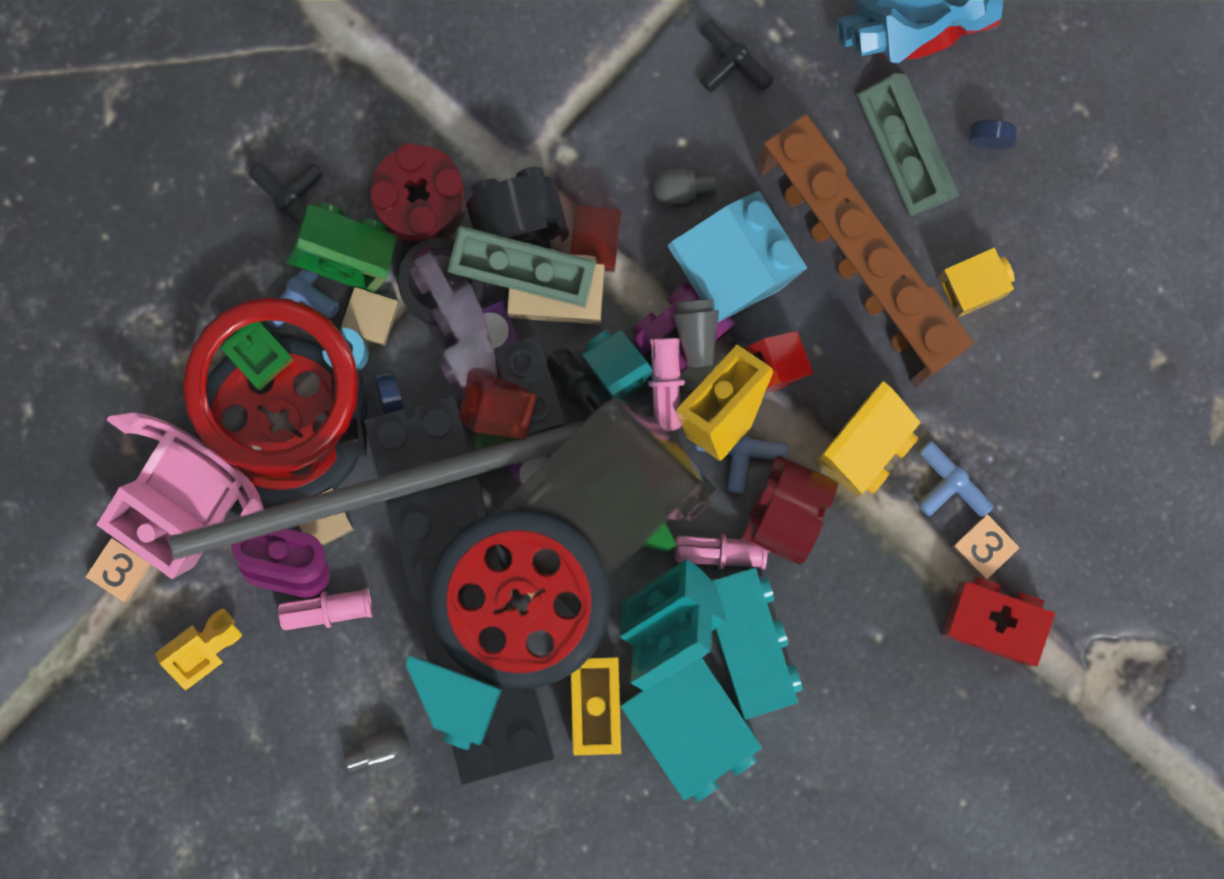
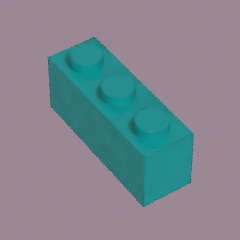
M752 568L711 581L720 595L726 616V623L714 629L741 717L746 720L799 703L796 693L803 691L801 680L795 664L787 666L781 649L789 645L781 620H772L767 603L774 601L767 576H758L756 568Z

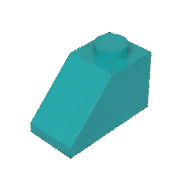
M608 330L604 331L585 344L588 351L582 354V361L587 369L597 377L599 388L614 405L647 385L648 381L651 380V367L622 330L612 336Z
M409 656L406 667L433 728L444 732L441 740L465 750H469L471 742L481 745L502 689L416 656Z

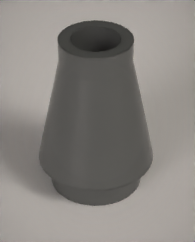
M714 299L676 302L677 314H673V318L686 357V367L714 365V348L719 310H714Z

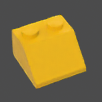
M883 381L867 397L814 463L833 479L839 481L854 496L859 497L865 490L873 495L890 474L884 469L886 464L895 454L902 459L919 439L913 431L921 422L896 392Z

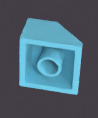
M760 191L725 206L667 245L701 300L714 299V310H719L718 322L779 292L807 269V266Z

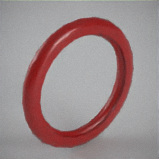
M274 297L241 302L224 310L206 325L192 346L185 365L183 383L187 414L196 434L209 450L229 465L251 473L272 475L297 471L318 461L330 451L350 424L356 407L358 392L355 359L345 337L331 320L311 306L292 299ZM267 320L290 323L302 328L315 337L328 355L335 379L334 400L328 417L318 431L306 441L296 446L277 451L255 450L238 443L227 435L212 414L206 392L207 372L213 355L222 342L242 327Z

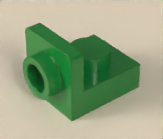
M261 322L251 323L236 330L220 347L259 390L294 360Z

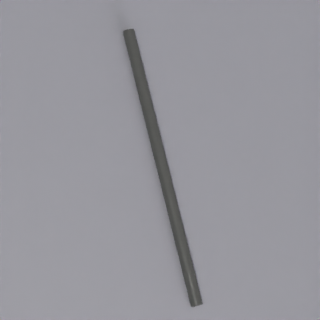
M694 390L680 393V403L682 404ZM653 401L616 411L612 419L607 414H604L602 416L608 423L602 426H594L586 419L168 536L170 550L174 560L651 426L654 425Z

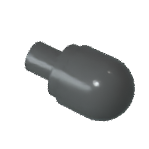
M687 167L666 169L657 174L653 181L652 189L656 199L665 205L690 204V201H697L696 194L715 193L716 178L715 174L695 176L694 169H687Z
M389 729L367 736L368 739L361 741L363 748L344 754V759L349 772L367 766L370 767L371 772L377 770L381 772L402 764L409 755L410 744L402 732Z

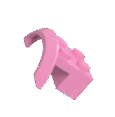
M133 412L108 417L107 421L125 434H140L160 442L136 481L119 487L98 521L97 526L169 578L174 579L194 568L202 553L174 560L168 536L223 521L237 498L243 508L240 516L264 510L260 495L253 483L237 467L229 465L215 455L205 443L173 424L146 414Z

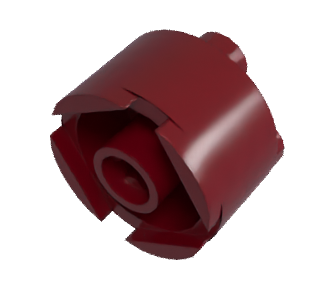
M414 143L405 144L386 156L373 175L370 197L375 211L382 224L387 227V231L396 235V239L400 242L415 246L424 239L437 236L450 237L461 225L466 213L465 187L455 163L440 150ZM425 189L428 199L424 201L418 198L413 203L411 194L414 191L420 193Z
M777 455L767 475L766 480L768 482L764 490H760L749 513L751 517L741 539L785 560L801 565L806 561L824 525L822 520L826 509L831 508L839 481L793 460Z

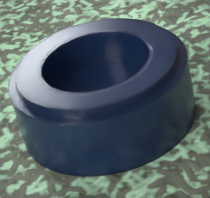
M1001 120L976 121L971 125L969 142L981 148H1011L1016 144L1017 128L1012 123Z
M386 371L374 374L384 414L402 410V400L394 373Z

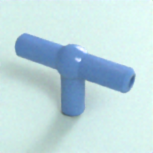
M302 269L296 276L291 277L287 281L286 290L280 297L297 302L303 301L327 318L333 317L339 308L336 301L312 286L319 275ZM267 320L275 328H280L284 323L282 321Z
M744 435L727 454L731 455L727 490L735 493L746 492L750 457L774 460L779 455L786 459L788 453L787 443L756 440ZM695 444V449L697 451L706 452L705 450H703Z
M928 441L919 450V454L943 478L918 502V507L927 516H931L955 492L980 517L986 516L993 509V503L969 480L967 471L962 467L956 466L933 441Z

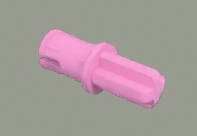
M680 338L650 339L652 380L648 381V386L653 387L654 427L659 431H675L681 427L675 411L681 405L680 385H685V380L680 379Z
M721 533L719 538L680 535L675 540L677 545L674 548V559L678 563L687 559L693 564L717 565L718 570H724L725 566L766 568L767 551L751 545L742 539H728L726 534Z
M368 588L328 595L327 591L321 592V597L285 602L278 606V618L284 630L325 624L326 628H331L333 622L373 616Z

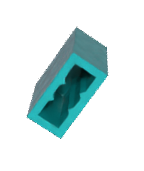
M702 658L695 660L648 690L640 691L620 705L684 801L690 797H693L696 802L701 801L720 787L716 779L730 770L737 776L758 761L754 753L762 749V746Z

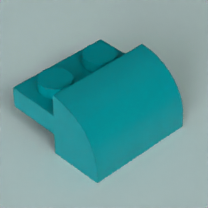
M687 559L622 601L619 637L633 645L631 684L643 691L668 679L672 674L711 651L712 631L726 623L724 606L715 586L700 568Z

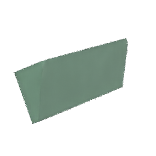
M893 73L856 93L909 215L914 216L958 197V190L905 74Z
M459 226L447 272L586 308L597 261Z

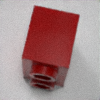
M974 577L972 583L967 581L958 583L941 635L1027 666H1038L1055 616V612L1043 608L1045 601L1022 592L1017 593L1016 599L999 593L1001 585L980 577ZM1003 609L1002 617L1009 620L1008 626L998 627L995 631L996 622L989 619L990 614L1000 612Z

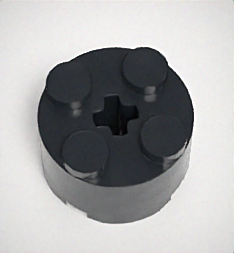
M541 167L523 169L516 174L515 178L500 182L497 179H484L471 186L473 195L468 199L466 207L473 230L551 250L550 241L560 236L562 243L568 239L569 230L555 181L551 177L544 176Z

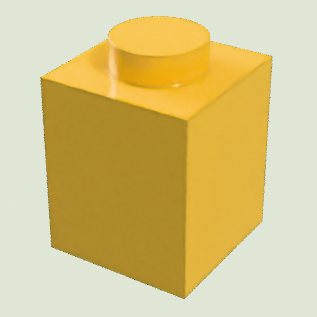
M995 247L944 269L937 277L956 318L1006 297L1014 290L1011 282L1015 281L1010 263L1004 256L999 258Z

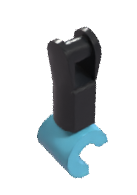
M342 327V335L353 347L352 354L358 372L364 368L368 361V346L356 331ZM322 351L324 360L333 369L326 351ZM357 375V403L351 421H357L358 434L342 435L335 445L337 458H343V453L360 452L361 457L367 456L363 375ZM334 376L331 377L332 403H333V400H334V391H335V379H334Z

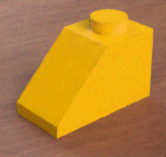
M736 345L675 410L686 438L721 461L751 429L772 377V367L739 345Z

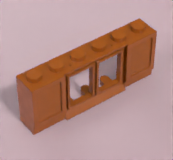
M807 114L764 143L756 171L760 176H763L777 165L781 167L793 184L786 190L784 195L785 203L788 206L796 207L805 201L819 219V222L811 230L812 240L816 243H823L832 237L846 256L837 268L839 277L850 279L856 274L860 275L873 293L864 303V311L870 316H876L885 310L900 330L891 339V348L895 352L901 353L912 347L926 367L910 380L915 388L949 365L975 344L933 286L927 287L846 176L848 170Z

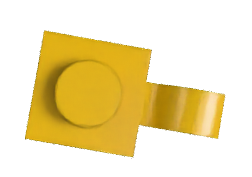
M223 608L215 612L208 619L201 633L192 625L154 654L159 664L186 691L223 663L218 652L237 642L241 638L242 633L234 625L235 620Z

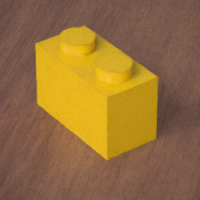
M618 658L588 659L578 670L571 674L573 755L621 754Z

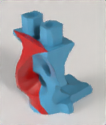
M858 0L855 2L856 14L836 18L838 42L843 47L853 46L855 53L860 56L876 54L892 63L921 58L951 47L961 36L998 27L1002 19L1004 0Z

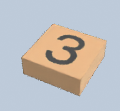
M988 514L982 517L952 546L978 575L986 580L1020 548Z
M111 538L86 575V578L123 602H128L152 565L118 540Z

